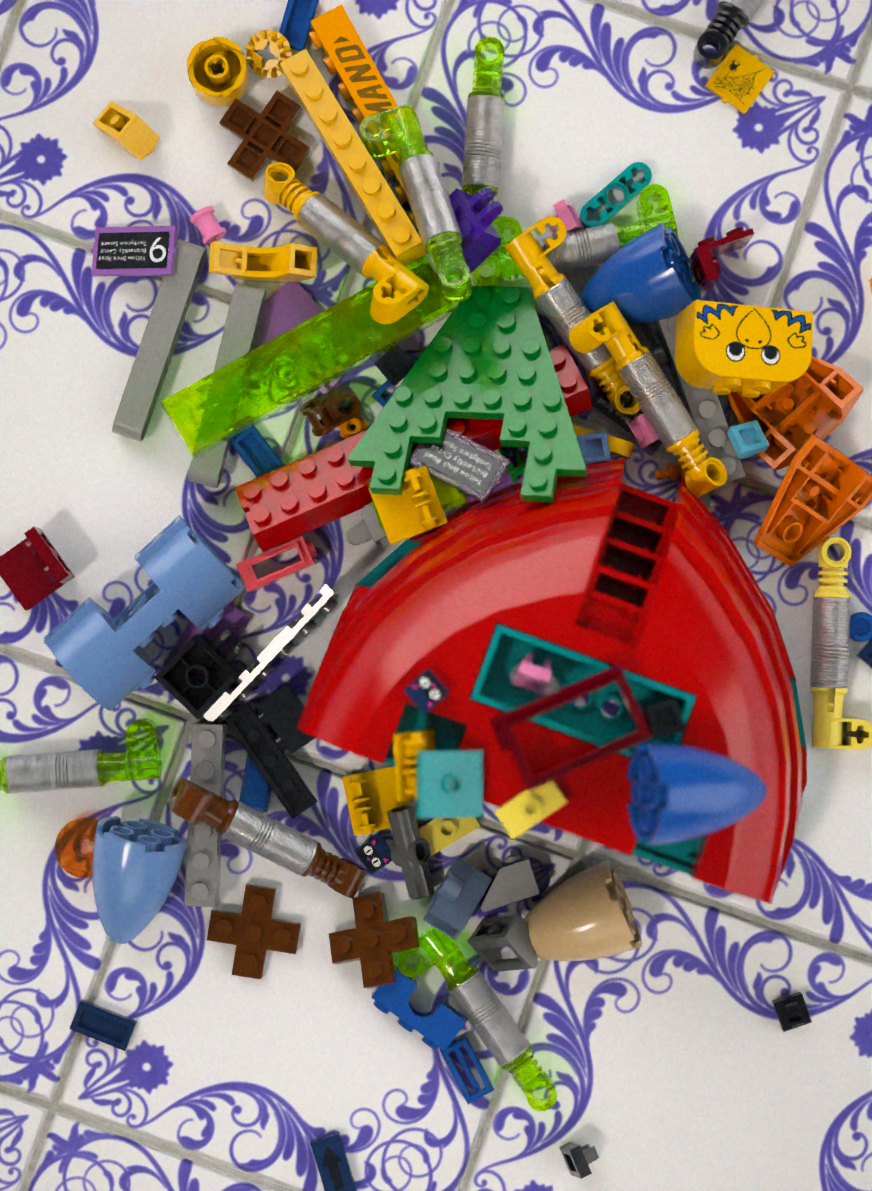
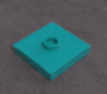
M483 750L417 751V818L483 817Z

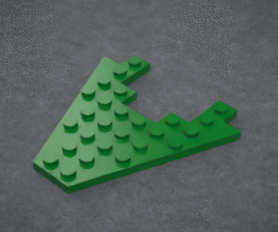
M470 286L348 457L350 466L374 467L369 487L372 494L402 495L404 479L406 478L405 472L408 469L413 443L443 444L448 418L503 420L500 436L501 445L529 447L520 494L522 501L553 502L558 475L587 477L586 465L529 287Z

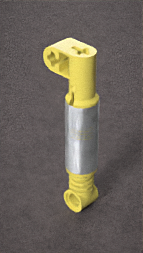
M839 537L823 540L816 550L818 567L822 568V571H818V575H822V578H818L821 586H817V590L813 593L814 603L812 607L813 633L811 634V648L813 649L811 650L812 656L810 657L812 659L810 664V691L814 694L812 747L861 750L868 748L872 744V724L857 718H843L844 695L848 692L849 656L847 655L850 654L848 648L850 647L849 625L851 621V594L847 591V587H844V583H848V579H844V576H848V572L844 571V568H848V561L851 558L852 551L849 543ZM832 544L840 549V557L836 561L831 560L827 555L828 547ZM843 722H846L845 730L857 731L859 729L863 731V736L855 738L845 735V744H842Z

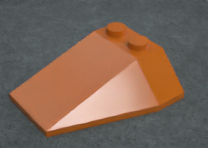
M812 356L810 365L802 376L772 393L760 394L759 397L749 398L743 397L742 392L731 391V394L726 395L740 424L754 420L758 421L769 447L765 452L757 453V455L770 468L776 471L790 465L793 456L812 432L824 440L845 420L864 389L843 369Z
M812 432L793 456L753 543L792 567L868 504L872 499V475Z

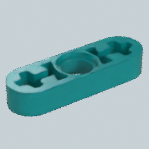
M641 162L632 163L589 200L580 212L579 219L583 227L586 229L606 224L648 187L652 178L650 168ZM634 171L637 174L643 172V183L636 181L628 190L626 184L631 181L633 177L632 172ZM610 190H620L624 195V200L620 204L610 203L607 198V193ZM601 199L605 209L598 216L599 222H596L594 219L589 222L587 220V211L595 212L601 206L598 200Z

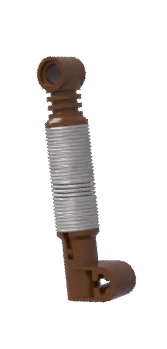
M183 777L179 779L169 797L168 805L171 811L179 817L196 825L202 821L214 827L219 835L237 843V845L249 849V851L261 855V857L302 877L314 876L315 879L320 880L322 883H327L330 888L351 899L354 898L367 874V871L359 865L326 852L322 849L321 843L309 838V836L293 830V828L285 826V824L277 822L273 818L267 817L264 813L256 811V809L248 807V805L240 803V801H228Z

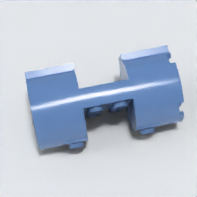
M180 515L134 555L135 560L154 582L116 617L113 618L105 609L88 597L44 637V643L69 675L97 703L109 711L132 691L135 692L139 687L145 689L155 680L156 666L142 648L155 637L152 633L160 625L165 628L177 617L175 612L179 609L201 630L206 626L212 628L222 619L223 615L221 613L224 611V607L246 588L242 581L233 575L231 569L197 532L194 533L191 530V526Z

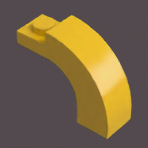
M215 241L210 243L209 273L231 276V279L255 282H296L316 277L318 247L289 243L279 247L260 248Z

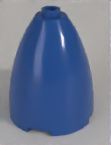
M664 223L637 236L611 255L592 275L579 294V297L582 299L581 302H584L583 305H586L585 308H588L587 311H590L591 314L614 301L628 325L651 323L677 316L693 301L702 300L699 283L691 281L693 280V273L688 264L690 259L676 233L671 227L666 229Z
M662 743L637 745L631 754L626 779L629 781L633 780L631 784L632 803L627 804L631 827L639 842H647L650 845L692 840L717 832L749 815L766 798V785L758 774L728 757L699 748Z

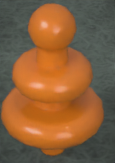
M677 460L676 467L673 463H668L666 470H656L654 477L657 480L668 477L670 481H676L678 475L680 480L685 481V471L688 469L687 467L683 469L681 467L684 464L683 461L678 462Z

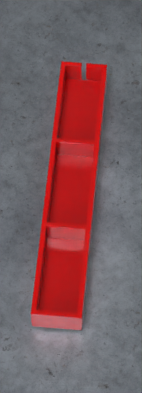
M565 343L549 350L570 417L593 408L589 389ZM447 419L446 434L485 454L504 447L500 442L503 420ZM367 430L234 488L252 534L262 552L358 511L374 502L368 488L370 487L374 467L350 466L348 461L349 455ZM413 443L407 471L425 465L427 469L432 468L415 458L425 443Z

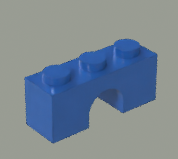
M394 964L396 984L376 987L371 996L375 1000L373 1005L385 1014H388L389 1011L399 1018L397 1022L409 1032L415 1029L424 1036L422 1041L432 1049L437 1050L439 1047L445 1051L466 1023V1017L442 999L429 1012L415 1010L409 998L417 987V980Z

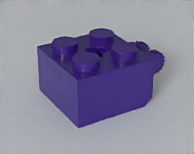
M488 187L481 189V191H478V194L473 196L456 188L449 195L462 235L460 241L450 249L440 252L429 251L442 273L464 281L501 245V238L491 223L498 218L503 207L499 201L489 203L494 199L492 189Z

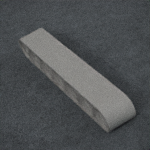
M181 239L176 241L178 253L175 254L174 274L163 276L112 426L113 433L140 442L146 435L207 256V248Z
M236 283L189 468V482L214 488L219 487L250 365L248 356L252 354L251 344L255 342V339H253L256 325L259 326L258 316L262 314V311H260L261 304L266 300V289L242 283Z

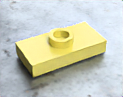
M552 781L534 790L523 791L494 811V813L514 840L566 804L567 801Z
M476 817L434 818L418 829L420 837L425 838L429 842L432 856L475 830L480 824Z

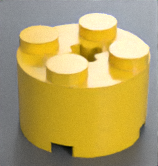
M212 37L213 39L196 44L189 53L187 59L188 77L195 93L200 99L214 106L228 107L231 106L235 98L239 100L245 94L250 81L249 68L243 52L236 43L224 37ZM221 68L224 70L222 74L214 75L213 73L214 71L219 72Z

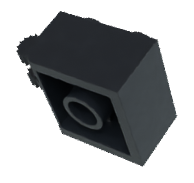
M228 628L213 643L201 633L195 634L154 677L197 720L203 717L204 713L230 686L237 682L236 680L242 674L231 662L246 645L240 641L232 647L226 656L218 650L233 633ZM195 669L198 671L203 670L205 672L204 677H206L205 681L195 682L193 677L196 674H193V671Z

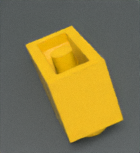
M112 101L93 123L94 126L126 152L141 161L153 152L155 144L160 139L137 115Z

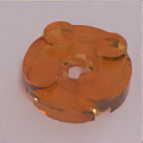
M82 817L67 823L60 830L55 842V853L58 865L64 868L67 873L79 878L92 877L93 852H87L86 856L82 855L81 850L78 849V844L88 839L90 840L89 845L93 847L99 819Z

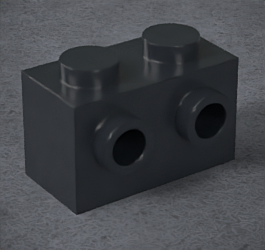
M286 684L257 704L260 708V711L257 712L258 717L266 727L270 725L277 733L274 740L283 752L288 750L292 755L315 739V737L297 729L305 706L290 684Z

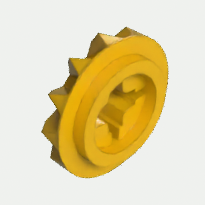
M261 30L251 36L248 45L245 47L246 61L251 71L261 78L281 76L283 71L280 63L292 56L289 42L281 33L275 30ZM270 45V52L279 58L268 59L266 63L265 56L261 55L258 51L265 50Z

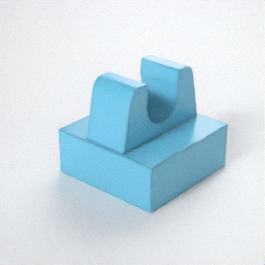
M757 420L731 426L727 431L740 459L765 452L769 447Z

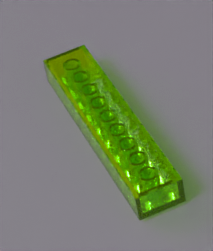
M424 255L406 267L429 285L428 293L418 306L396 322L381 324L371 317L370 306L373 288L378 283L376 282L162 400V408L192 460L388 351L395 344L398 345L450 316L455 306L426 256Z

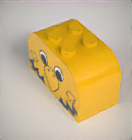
M695 300L676 316V368L687 383L697 388L712 389L713 394L728 395L733 391L742 392L743 397L754 398L759 397L760 394L772 393L799 378L808 369L812 358L813 312Z

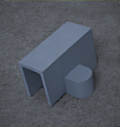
M457 857L428 901L427 906L430 908L423 921L455 940L464 930L492 878Z

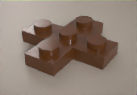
M276 90L261 114L235 98L219 122L220 126L243 140L228 161V166L251 182H254L269 158L274 162L290 165L294 172H296L309 153L310 147L287 131L302 111V106Z
M246 884L241 913L211 910L207 940L236 945L232 975L262 979L266 950L296 954L301 923L272 918L275 888Z
M381 892L355 897L352 900L356 928L329 933L332 963L342 964L360 960L363 987L366 989L396 984L392 953L420 948L416 917L409 916L388 921L385 895Z

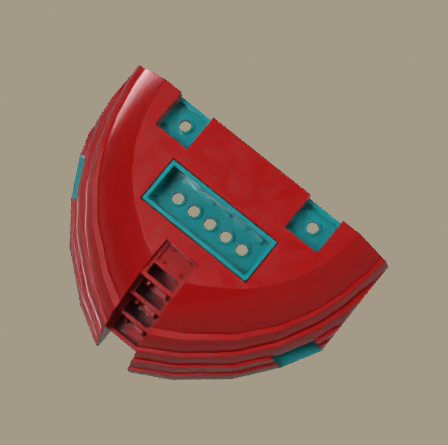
M616 459L586 465L587 477L558 475L553 502L522 501L520 495L522 484L472 502L464 503L445 515L448 523L410 537L355 584L318 669L297 726L298 730L352 754L382 765L386 763L396 767L393 753L394 734L434 729L435 750H483V802L502 807L525 791L526 788L510 751H504L500 748L490 721L495 716L505 714L546 696L544 693L541 696L512 685L513 681L510 678L512 668L520 665L528 653L534 654L532 664L538 667H542L545 660L549 659L551 661V676L557 679L559 689H562L601 672L614 664L621 663L623 673L641 710L645 707L676 698L686 730L656 740H652L651 737L554 780L553 782L567 803L541 820L540 823L630 856L634 854L690 875L693 879L717 888L772 904L794 841L801 811L802 795L807 784V748L796 678L773 608L727 530L703 502L690 492L685 481L680 480L678 482L673 499L669 501L622 484L625 459ZM429 668L450 694L425 715L405 693L404 689ZM615 682L589 693V700L584 706H576L570 701L512 727L533 776L636 731ZM606 699H614L619 704V712L614 717H606L601 711L602 703ZM647 743L676 744L711 751L728 757L758 774L760 779L765 782L766 798L749 815L731 826L712 834L668 844L650 845L647 842H639L631 827L627 804L632 803L631 784L633 781L626 779L629 760L637 745Z

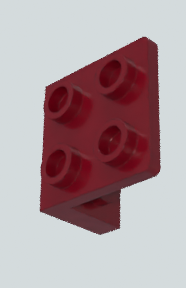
M743 227L735 228L728 231L725 238L716 241L715 237H710L697 243L698 247L693 249V253L689 257V265L695 281L699 283L701 293L711 290L719 279L718 274H721V268L716 256L745 247L754 235L752 228L745 231Z
M32 527L24 534L27 538L0 556V576L24 610H30L75 578L42 529Z

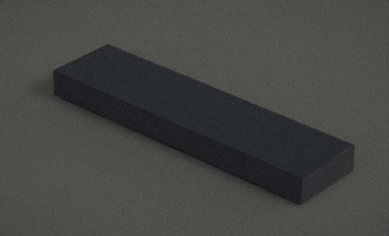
M248 703L225 719L292 819L318 802L285 752L277 745L272 733L262 723L251 703Z

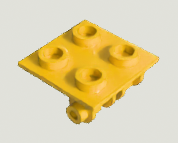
M426 465L405 472L406 478L404 479L402 495L372 494L370 490L390 545L448 523Z
M434 729L394 734L393 753L396 764L395 784L398 801L413 798L417 800V751L435 750Z
M394 766L342 777L354 836L371 834L374 831L391 828L387 811L392 808L409 805L408 800L398 801L395 784L396 767Z

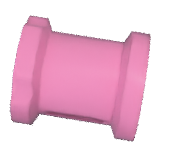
M212 206L198 210L189 218L191 223L196 224L203 236L202 242L205 246L210 245L212 242H217L227 234L225 227L221 228L213 214L215 210Z

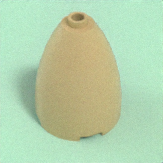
M609 860L592 866L563 882L539 901L524 918L529 928L530 940L537 958L555 961H583L618 955L642 947L639 927L637 924L633 925L635 920L631 910L632 905L616 869H609L611 866Z

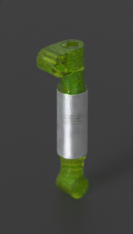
M491 36L480 39L474 51L473 78L475 79L472 81V91L468 94L465 150L463 151L465 157L463 158L464 167L462 170L463 179L461 186L462 191L473 196L478 194V191H481V189L488 187L492 189L495 197L499 193L503 115L505 112V97L500 88L503 78L504 46L500 40ZM486 50H492L496 53L497 57L492 61H487L482 58L481 54ZM498 216L491 223L492 225H498V235L501 238V245L494 252H507L504 245L522 233L521 225L514 218ZM504 229H510L512 236L509 241L504 240V236L501 235Z
M400 106L366 117L361 122L359 129L362 142L370 156L382 157L395 152L398 153L400 159L399 173L423 242V247L433 258L445 298L453 302L467 299L471 295L473 288L470 269L465 262L460 246L462 244V234L434 154L428 150L414 107ZM391 130L392 134L386 135L385 131ZM453 279H462L459 283H450Z
M658 184L646 186L636 203L639 221L622 225L618 222H611L610 224H602L593 228H586L585 230L567 232L563 242L546 254L558 273H564L565 271H573L604 263L625 244L662 223L665 224L666 229L671 227L678 237L675 217L667 190ZM652 198L653 202H659L655 209L656 214L665 212V215L647 219V216L651 215L654 209L652 203H647L648 199ZM544 239L536 240L543 251L547 249L542 243ZM504 251L501 252V256L498 253L490 254L471 273V278L477 286L486 287L504 282V278L510 281L511 276L514 279H518L519 274L521 278L524 275L509 253L506 255ZM482 265H489L493 268L494 274L484 277L479 274L478 268Z
M145 719L134 721L126 730L127 751L105 752L103 749H90V751L78 750L75 752L63 751V753L48 752V754L36 753L33 755L4 756L0 760V791L3 790L6 794H16V792L58 791V789L65 790L66 788L68 790L69 788H100V786H106L108 782L161 779L162 764L158 727L154 722ZM141 726H143L144 731H149L150 737L145 738L144 744L154 743V749L134 751L133 745L142 744V739L136 738V732L141 731Z
M433 926L419 935V943L431 961L427 962L422 955L418 959V966H415L413 963L408 965L406 963L408 954L415 957L418 955L419 949L401 951L397 958L399 971L407 977H417L435 965L446 981L448 993L454 998L453 1000L457 1003L458 1008H460L469 1023L472 1024V1028H474L479 1038L485 1043L486 1048L492 1053L495 1061L499 1063L503 1070H507L510 1074L514 1073L512 1078L517 1080L518 1086H522L521 1091L526 1096L529 1105L537 1111L551 1109L557 1099L556 1085L545 1071L541 1072L543 1069L541 1065L536 1066L538 1061L533 1059L532 1045L523 1035L520 1027L516 1025L513 1017L509 1015L510 1013L506 1010V1007L502 1005V1002H500V999H498V996L490 987L491 985L483 977L484 975H482L477 966H472L452 938ZM543 1086L550 1091V1094L545 1099H538L534 1096L533 1091L537 1087Z

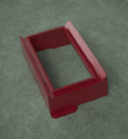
M621 663L614 664L601 672L505 714L495 716L490 721L500 748L504 751H510L523 784L528 791L541 787L652 737L641 707L636 703L623 673ZM615 682L636 731L533 776L512 727Z

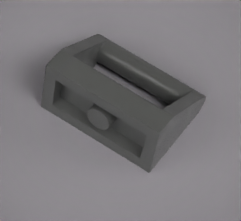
M520 915L482 919L467 941L494 972L533 969L538 966V959L530 940L527 922ZM508 946L518 958L502 959L499 947Z

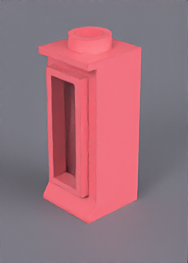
M300 536L240 562L236 566L247 591L252 593L316 565L313 558L317 557L318 554L312 540L306 542L305 538ZM296 547L301 561L257 579L252 566Z

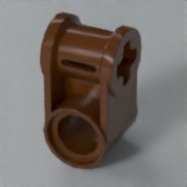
M340 385L319 397L309 400L300 408V411L310 421L313 427V435L319 437L328 434L339 425L355 418L361 410V404L351 387ZM351 398L349 405L345 407L339 406L342 399Z

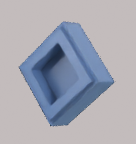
M606 431L576 436L585 465L611 461Z

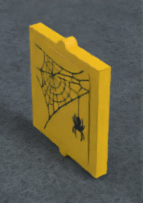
M735 44L705 87L722 99V103H728L742 114H745L775 71L759 61L757 55L752 56Z

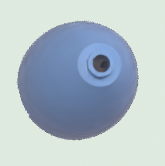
M113 816L100 819L97 823L93 845L92 884L99 919L106 935L115 943L126 944L128 940L135 939L149 925L166 901L182 865L188 840L179 838V831L159 822L139 818V822L130 820L120 822V817Z

